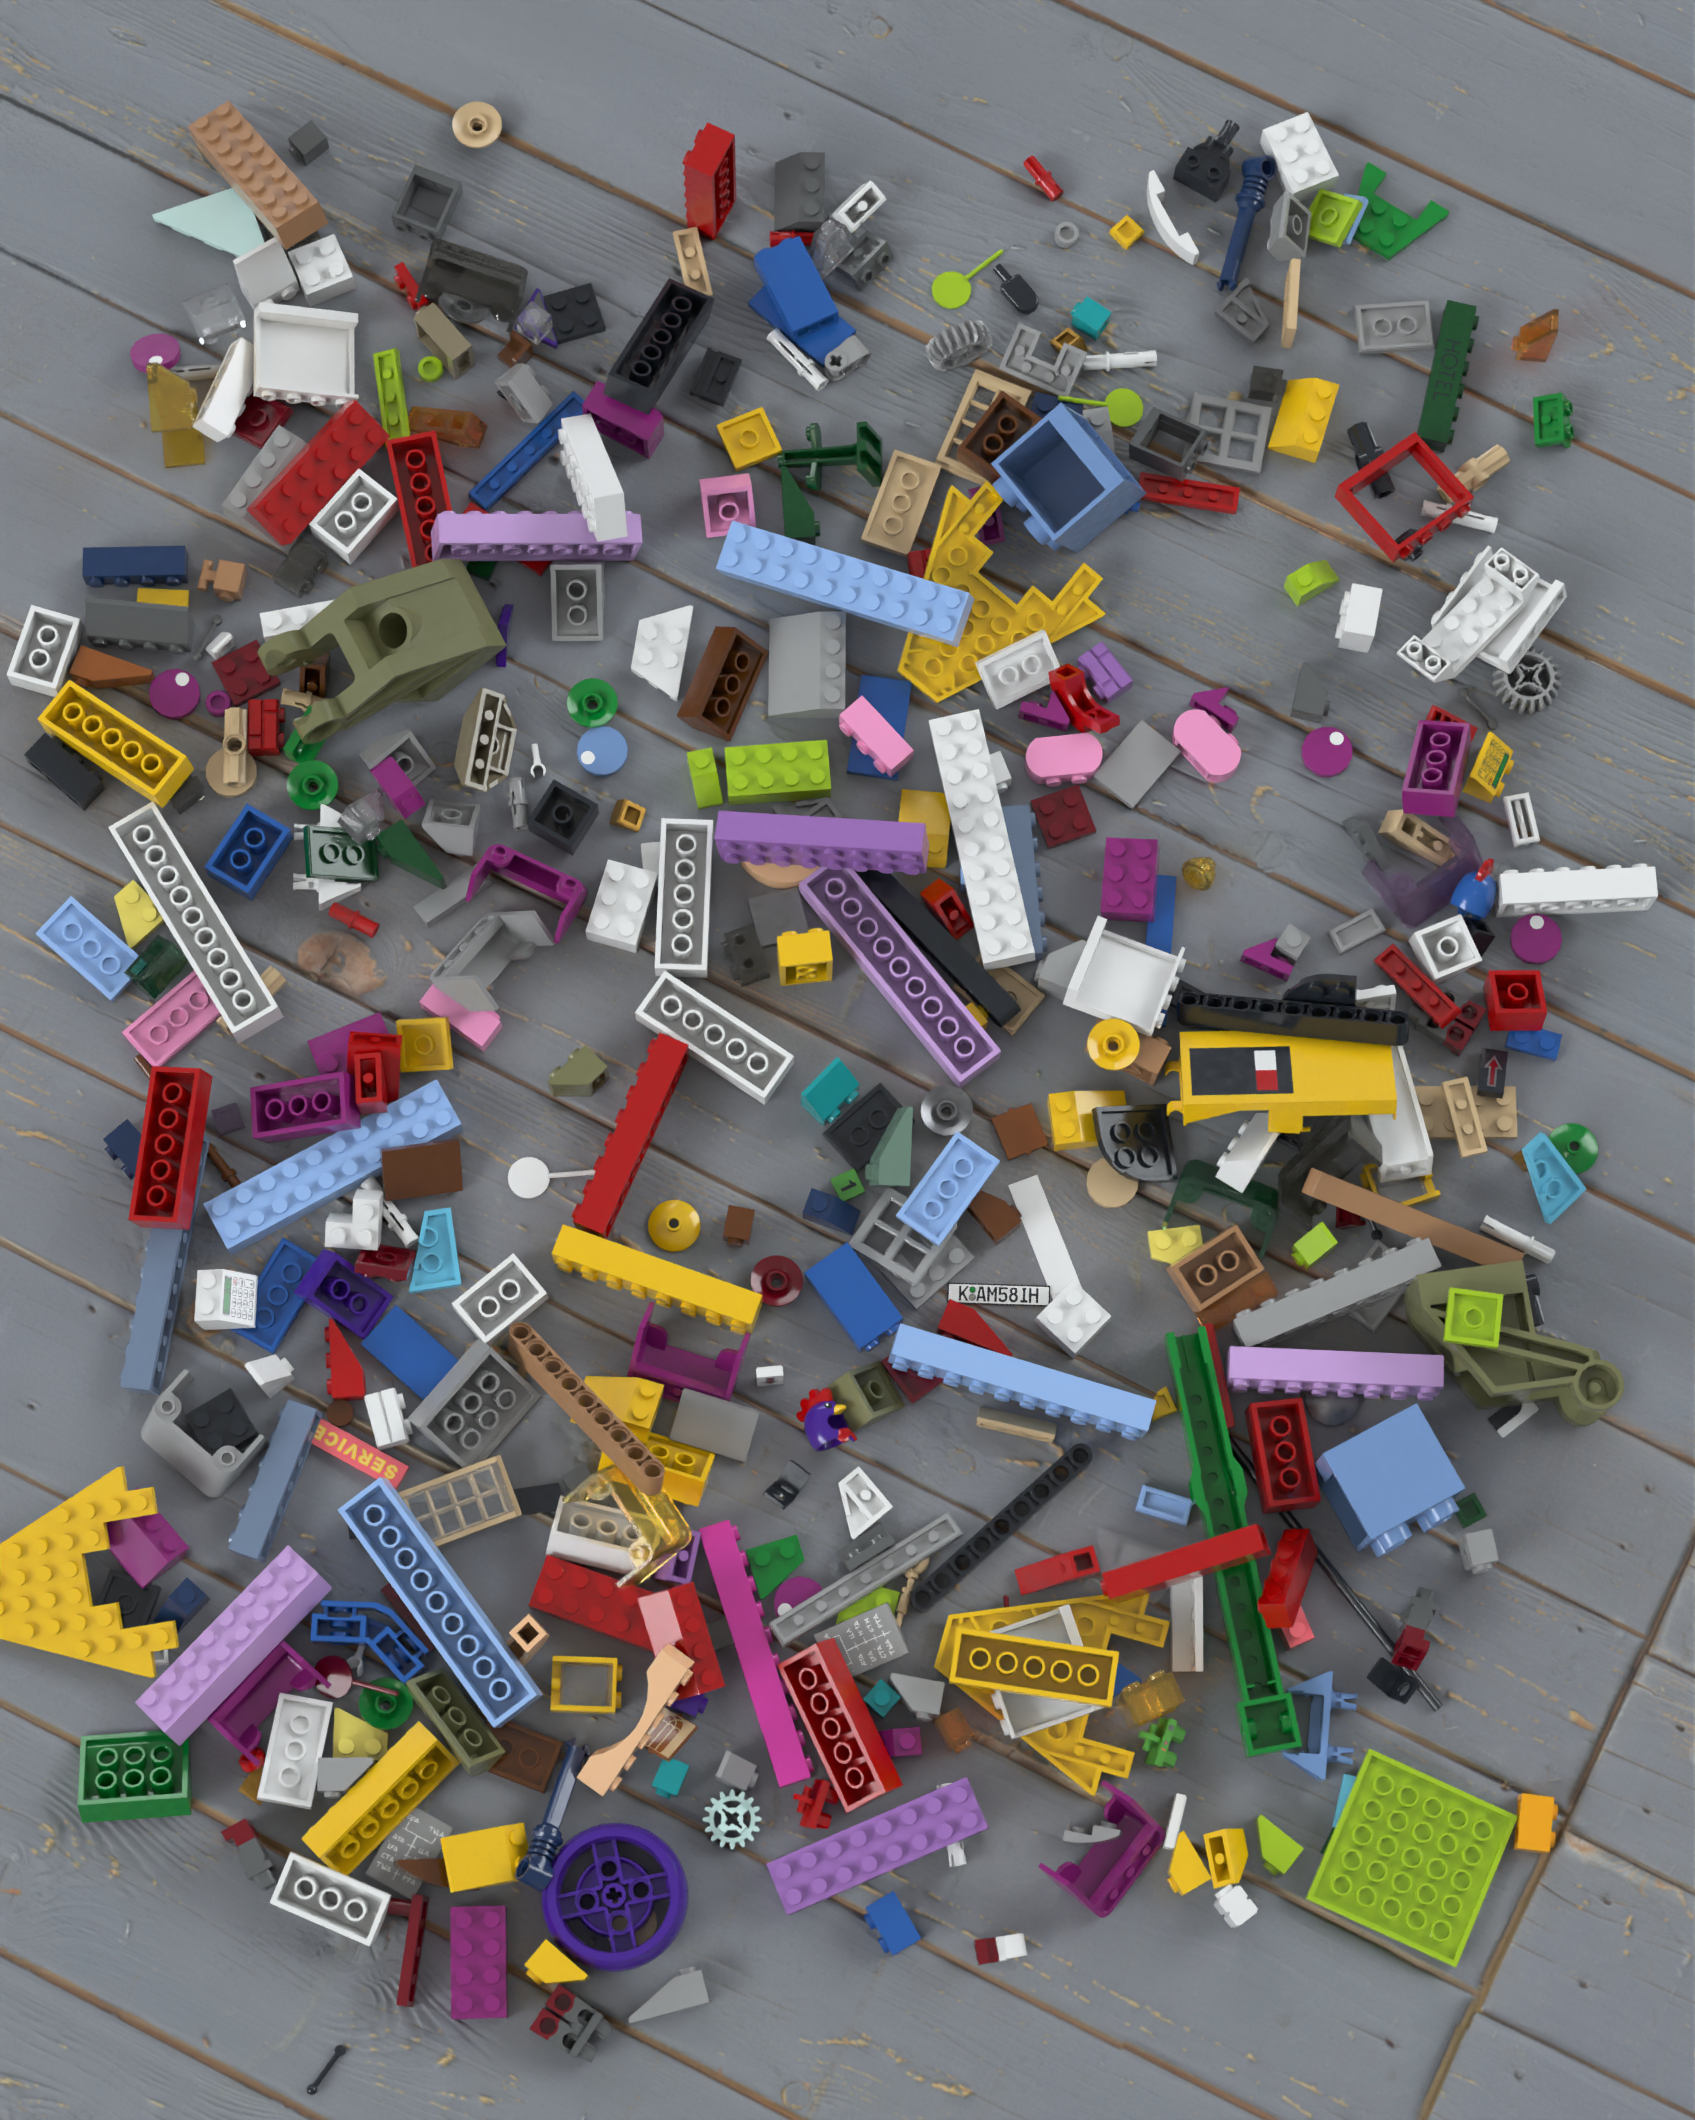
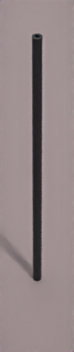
M1229 1434L1233 1457L1258 1487L1253 1463ZM1290 1511L1278 1512L1290 1529H1304ZM1315 1543L1318 1551L1315 1561L1392 1657L1395 1648L1394 1642ZM1399 1666L1406 1676L1420 1682L1417 1690L1434 1712L1443 1706L1417 1671Z

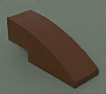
M444 1858L393 1861L395 1868L412 1878L439 1888L450 1889ZM480 1888L465 1891H478Z

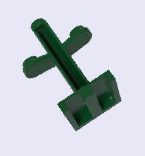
M867 421L857 422V442L855 444L822 447L820 426L818 423H811L810 426L806 427V437L808 441H811L812 448L786 450L777 455L780 469L781 466H786L787 468L811 467V472L806 474V484L808 489H813L814 491L821 490L822 466L857 465V471L872 487H880L883 481L882 438Z

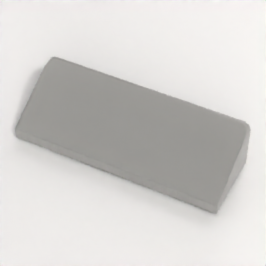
M477 864L446 884V888H440L413 907L427 928L467 902L465 898L470 876ZM488 876L486 877V879L484 880V882L482 883L474 897L486 888H488L489 886H491V881L488 878Z

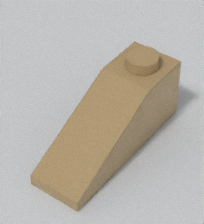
M1403 809L1388 811L1378 834L1396 846L1448 870L1453 869L1462 849L1457 843L1415 815L1403 813Z

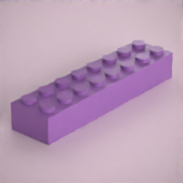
M718 811L715 842L721 860L727 863L736 864L739 861L750 862L754 865L773 863L781 867L801 865L809 869L820 866L831 870L851 868L858 872L878 870L882 873H892L893 871H899L909 875L926 873L929 841L925 823Z
M965 1777L771 1861L766 1865L786 1914L792 1915L990 1828L971 1783Z

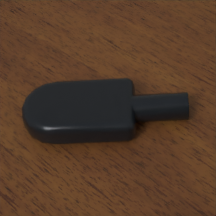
M1001 264L996 265L993 271L1003 281L1000 291L1017 311L1023 314L1033 313L1039 304L1038 296L1020 274L1011 277Z

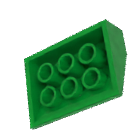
M162 1730L81 1736L77 1805L82 1823L191 1815L190 1736L180 1746Z

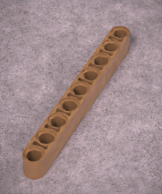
M1312 1167L1301 1191L1309 1196L1414 1238L1421 1237L1422 1240L1429 1238L1432 1245L1481 1265L1520 1261L1525 1254Z
M524 1322L513 1323L509 1328L507 1350L642 1493L646 1495L658 1494L663 1487L665 1473L663 1464L529 1324Z

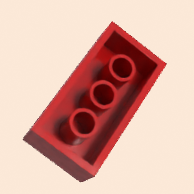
M1302 1397L1250 1403L1244 1413L1262 1513L1269 1514L1315 1508L1321 1501Z

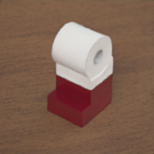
M1024 1933L974 1940L978 1966L1027 1956Z

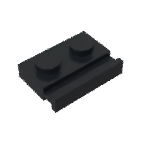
M708 347L690 389V395H696L700 399L724 407L741 367L742 359L720 351H713Z

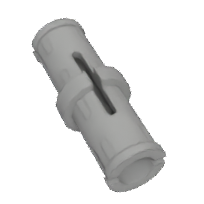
M524 778L508 779L510 792L508 806L512 812L513 830L525 831L528 830L527 807L529 802L525 795Z

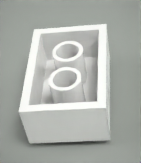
M1308 112L1263 129L1260 144L1265 154L1275 159L1277 165L1276 177L1284 192L1289 191L1301 202L1316 196L1320 188L1329 191L1336 187L1339 174Z
M358 468L309 523L312 535L351 565L400 510L398 499Z
M31 605L7 672V677L11 684L55 697L66 684L85 629L81 620Z
M608 859L586 928L587 940L637 953L659 882L658 873Z
M513 1253L456 1299L452 1306L478 1339L492 1346L509 1332V1328L513 1323L521 1322L549 1298L547 1292Z

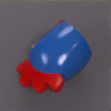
M1488 858V860H1485L1478 871L1465 874L1457 884L1450 903L1458 907V914L1465 916L1471 913V917L1477 920L1486 919L1489 915L1498 889L1496 881L1491 877L1494 859Z

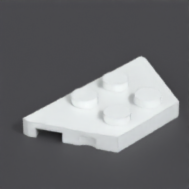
M691 605L639 620L631 671L640 678L648 680L649 684L656 689L659 688L674 701H678L693 615V606Z

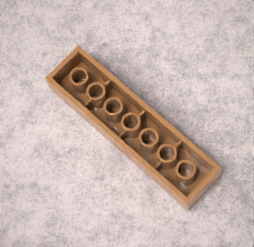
M230 101L218 106L210 113L187 126L197 148L286 250L328 224L317 199Z

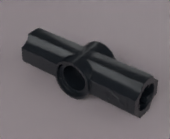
M1360 422L1348 428L1347 434L1356 453L1355 461L1358 470H1361L1384 454L1381 446H1377L1368 422ZM1388 472L1369 484L1374 499L1387 497L1395 491Z

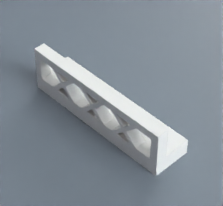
M1203 1576L1170 1586L1171 1671L1203 1672Z

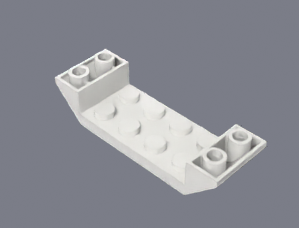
M1502 547L1484 564L1486 576L1422 640L1413 635L1397 652L1399 657L1434 683L1455 678L1525 608L1540 576Z

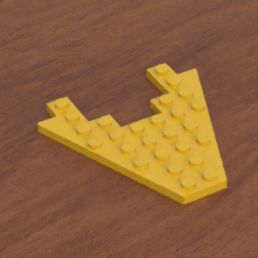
M987 481L984 482L971 500L953 485L950 486L923 579L968 592L974 598L959 646L955 647L908 632L897 672L935 703L982 680L975 662L1042 629L1046 631L1050 643H1053L1100 619L1106 614L1088 599L1103 578L1085 563L1081 564L1052 601L1032 585L1016 604L978 573L994 552L979 541L975 535L1004 500Z
M124 1466L117 1467L0 1544V1639L149 1678L156 1677L154 1651L179 1647L175 1620L123 1629L119 1602L93 1606L85 1553L110 1549L106 1522L158 1513L154 1487L128 1491Z
M1149 1594L1120 1603L1110 1600L1108 1596L1097 1595L948 1615L934 1668L947 1679H950L957 1627L991 1632L1056 1610L1067 1604L1070 1605L1084 1647L1107 1650L1110 1635L1113 1634L1163 1648L1170 1622L1144 1614ZM956 1685L999 1721L1004 1719L1001 1708L995 1709L991 1697L995 1690ZM1089 1714L1020 1737L1092 1796L1096 1794L1101 1772L1128 1779L1135 1752L1083 1738Z

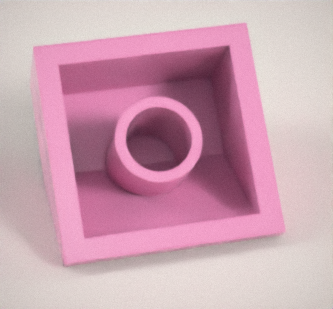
M749 473L699 479L707 538L726 536L732 521L756 528L752 484Z

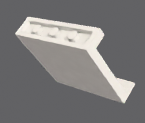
M259 302L254 310V397H261L266 401L281 399L293 404L309 402L314 406L336 405L337 408H341L346 402L357 401L359 395L355 394L354 328L358 324V313Z
M1487 546L1483 553L1480 552L1476 556L1474 565L1469 572H1465L1462 575L1460 584L1454 591L1448 594L1445 604L1440 611L1437 610L1431 619L1432 629L1486 576L1484 564L1493 556L1490 546ZM1539 578L1525 608L1476 657L1511 674L1566 599L1565 584L1558 580L1550 584Z
M1097 916L1068 986L1063 1005L1104 1020H1123L1129 1023L1136 1032L1151 1037L1155 1027L1160 1029L1165 1017V1014L1161 1013L1162 1009L1168 1010L1172 996L1168 994L1169 991L1175 992L1179 977L1175 975L1176 973L1182 974L1187 961L1182 958L1185 948H1181L1178 957L1104 930L1107 919Z
M1069 1604L991 1631L998 1634L1083 1646ZM995 1691V1693L991 1694L995 1709L1001 1708L1004 1719L1000 1720L1005 1736L1010 1734L1011 1740L1104 1709V1707L1001 1691Z

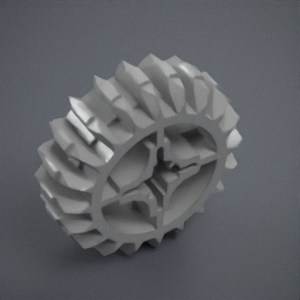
M974 319L972 321L966 320L963 323L959 322L947 329H943L941 333L936 334L934 338L930 339L925 350L927 358L935 370L952 371L955 368L975 362L977 358L987 353L992 346V334L981 320Z
M1532 646L1529 652L1525 653L1512 671V677L1516 680L1513 688L1509 684L1508 673L1499 668L1494 670L1492 676L1496 680L1492 684L1493 687L1499 688L1495 694L1496 696H1504L1501 701L1502 704L1511 703L1510 710L1517 706L1519 707L1520 714L1524 712L1525 708L1528 709L1530 714H1533L1536 707L1541 712L1545 708L1544 704L1550 706L1553 702L1552 698H1557L1559 694L1557 690L1562 686V683L1558 680L1561 679L1562 674L1555 672L1559 667L1558 664H1550L1553 659L1552 655L1547 658L1543 657L1544 649L1538 654L1535 653V647ZM1522 663L1531 664L1534 666L1526 667ZM1541 672L1546 679V690L1541 686L1542 683L1538 679ZM1533 675L1531 682L1528 681V683L1524 682L1523 684H1521L1523 678H1530ZM1526 692L1531 696H1523L1521 693Z

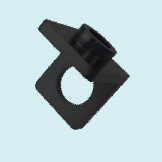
M1303 1116V1127H1310V1132H1300V1134L1281 1133L1276 1140L1300 1152L1318 1120V1116Z
M789 1460L774 1483L765 1490L763 1495L785 1510L795 1500L811 1474L793 1460ZM774 1494L780 1496L783 1499V1501L776 1498Z
M1383 1657L1379 1658L1367 1675V1679L1387 1697L1402 1704H1406L1420 1685V1682L1403 1675ZM1410 1684L1408 1691L1400 1695L1402 1688Z

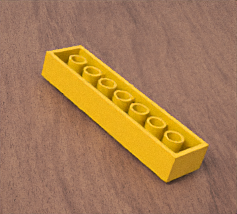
M564 1224L561 1227L552 1251L554 1264H557V1269L567 1273H572V1270L582 1273L581 1277L592 1282H596L597 1279L607 1282L606 1286L618 1291H621L622 1288L632 1291L631 1295L646 1300V1297L656 1300V1304L670 1309L671 1306L681 1308L680 1312L690 1317H695L698 1314L706 1317L705 1321L716 1326H720L721 1323L731 1326V1331L741 1335H745L746 1332L752 1334L763 1305L762 1295Z

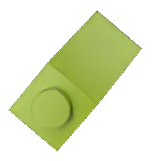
M1327 560L1308 563L1288 575L1283 587L1298 607L1333 586L1340 579Z
M712 747L687 752V763L698 810L722 805L723 800Z
M1322 1221L1293 1245L1291 1256L1299 1267L1304 1266L1308 1270L1331 1254L1338 1242Z
M1260 1814L1255 1819L1259 1856L1264 1862L1262 1866L1272 1875L1276 1876L1278 1873L1282 1876L1304 1848Z

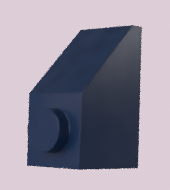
M811 1188L803 1210V1219L852 1236L861 1211L836 1196Z
M187 1577L168 1597L154 1621L161 1623L175 1620L178 1635L210 1598Z

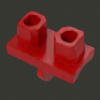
M815 1779L812 1788L804 1786L802 1795L794 1793L792 1799L799 1802L796 1812L803 1814L800 1826L810 1829L829 1828L832 1816L821 1811L824 1802L831 1805H836L839 1796L835 1788L830 1786L831 1782Z

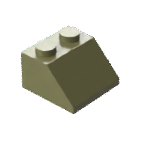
M880 1360L848 1371L828 1385L837 1404L847 1407L843 1415L853 1432L869 1427L905 1407Z

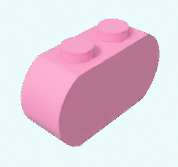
M1189 710L1181 714L1177 719L1172 733V744L1181 750V754L1209 782L1219 783L1231 778L1236 772L1241 758V750L1237 739L1231 733L1227 734L1221 728L1219 720L1213 715L1209 716L1204 710Z
M1089 733L1036 738L1027 748L1025 770L1029 778L1039 785L1046 784L1048 787H1055L1061 785V782L1072 781V784H1082L1092 779L1094 774L1100 769L1103 755L1102 747L1099 741Z

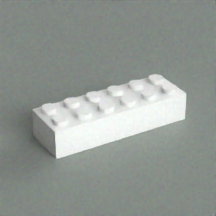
M591 414L562 418V429H558L560 444H563L564 448L563 451H560L561 462L566 468L567 478L571 479L572 490L576 492L577 502L579 506L581 505L584 519H587L589 532H594L597 542L627 537L624 492Z
M661 818L655 976H661L666 971L674 977L707 978L713 820Z
M1647 864L1632 865V868L1610 865L1606 869L1585 866L1580 868V870L1571 871L1568 867H1561L1550 872H1544V869L1537 868L1529 870V873H1519L1518 870H1506L1503 874L1499 875L1496 881L1498 889L1494 902L1495 918L1520 917L1535 913L1561 915L1649 910L1658 897L1655 867H1647Z
M666 971L663 972L635 1012L638 1022L658 1035L662 1033L688 1044L691 1057L764 1105L794 1064V1056Z

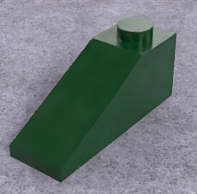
M781 466L784 536L815 545V537L820 536V522L814 520L812 508L787 467Z
M402 819L376 835L379 843L376 848L384 859L388 857L393 865L441 889L447 887L444 877Z

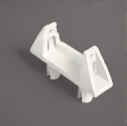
M321 804L320 822H318V825H313L362 830V825L324 804ZM294 824V830L298 831V833H294V840H304L303 827L307 826L306 824ZM293 873V880L299 881L293 883V890H317L319 892L320 911L332 906L334 902L338 903L361 891V883L348 884L346 882H335V880L306 878V874Z

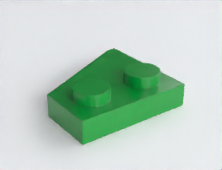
M797 1535L746 1550L760 1600H764L805 1561Z

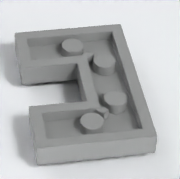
M1018 323L999 369L1056 395L1069 397L1088 353L1064 342L1055 365L1049 364L1033 356L1042 332Z
M952 1234L917 1287H912L911 1283L885 1268L881 1270V1273L917 1311L967 1267L975 1257ZM920 1236V1239L930 1248L933 1243L924 1236ZM901 1253L893 1260L912 1272L915 1271V1268Z

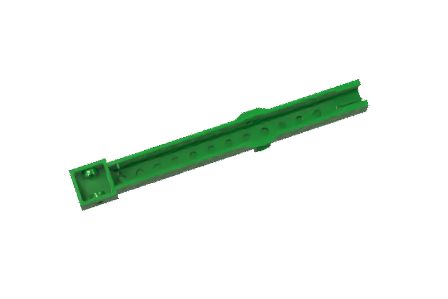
M1201 1326L1197 1327L1198 1332L1195 1334L1175 1337L1174 1332L1166 1333L1163 1340L1192 1472L1188 1482L1190 1497L1193 1505L1197 1504L1200 1509L1205 1538L1207 1540L1248 1526L1244 1509L1248 1491L1243 1468L1233 1457L1206 1327ZM1256 1560L1214 1572L1215 1585L1240 1702L1235 1705L1245 1757L1248 1759L1299 1749L1302 1746L1291 1692L1284 1693L1271 1630L1267 1628L1262 1613L1258 1611L1257 1602L1258 1598L1262 1596V1588Z

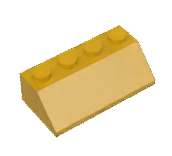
M651 1432L645 1446L665 1468L663 1487L656 1495L698 1507L705 1491L716 1453ZM602 1451L596 1476L638 1489Z

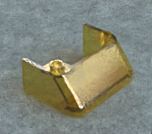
M158 362L147 363L152 433L162 432L165 469L206 465L203 433L193 428L199 413L196 388H191L189 382Z
M613 1463L590 1475L562 1500L565 1504L586 1501L589 1497L593 1500H603L609 1495L613 1497L639 1537L630 1545L628 1550L629 1559L635 1568L616 1583L621 1588L643 1582L686 1547L691 1540L692 1534L690 1527L664 1487L656 1495H646Z

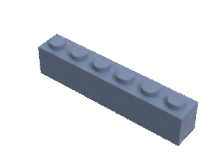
M1029 804L1001 806L1035 951V960H1042L1043 952H1047V938L1041 935V927H1045L1044 911H1039L1038 903L1043 902L1042 887H1037L1036 877H1040V864L1034 860V853L1038 852L1037 837H1032V828H1036L1035 813H1030Z
M289 1399L286 1405H283L278 1415L279 1423L276 1430H273L270 1434L269 1448L266 1455H263L259 1462L258 1468L260 1471L256 1480H253L250 1484V1496L246 1505H243L239 1512L240 1521L236 1530H233L229 1537L230 1546L228 1549L235 1554L265 1564L312 1446V1440L317 1427L324 1416L319 1410Z

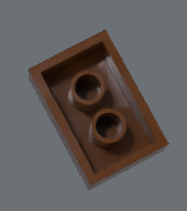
M1001 391L958 447L956 459L993 484L1001 475L991 463L1042 418L1004 391Z

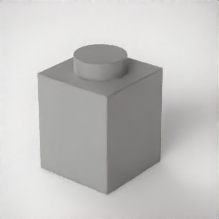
M1289 923L1277 941L1273 953L1287 959L1290 964L1295 966L1308 946L1311 937Z

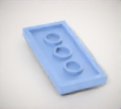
M72 896L35 933L38 938L111 1002L148 965L144 959Z
M957 1131L899 1210L896 1218L940 1247L997 1168L1000 1160Z

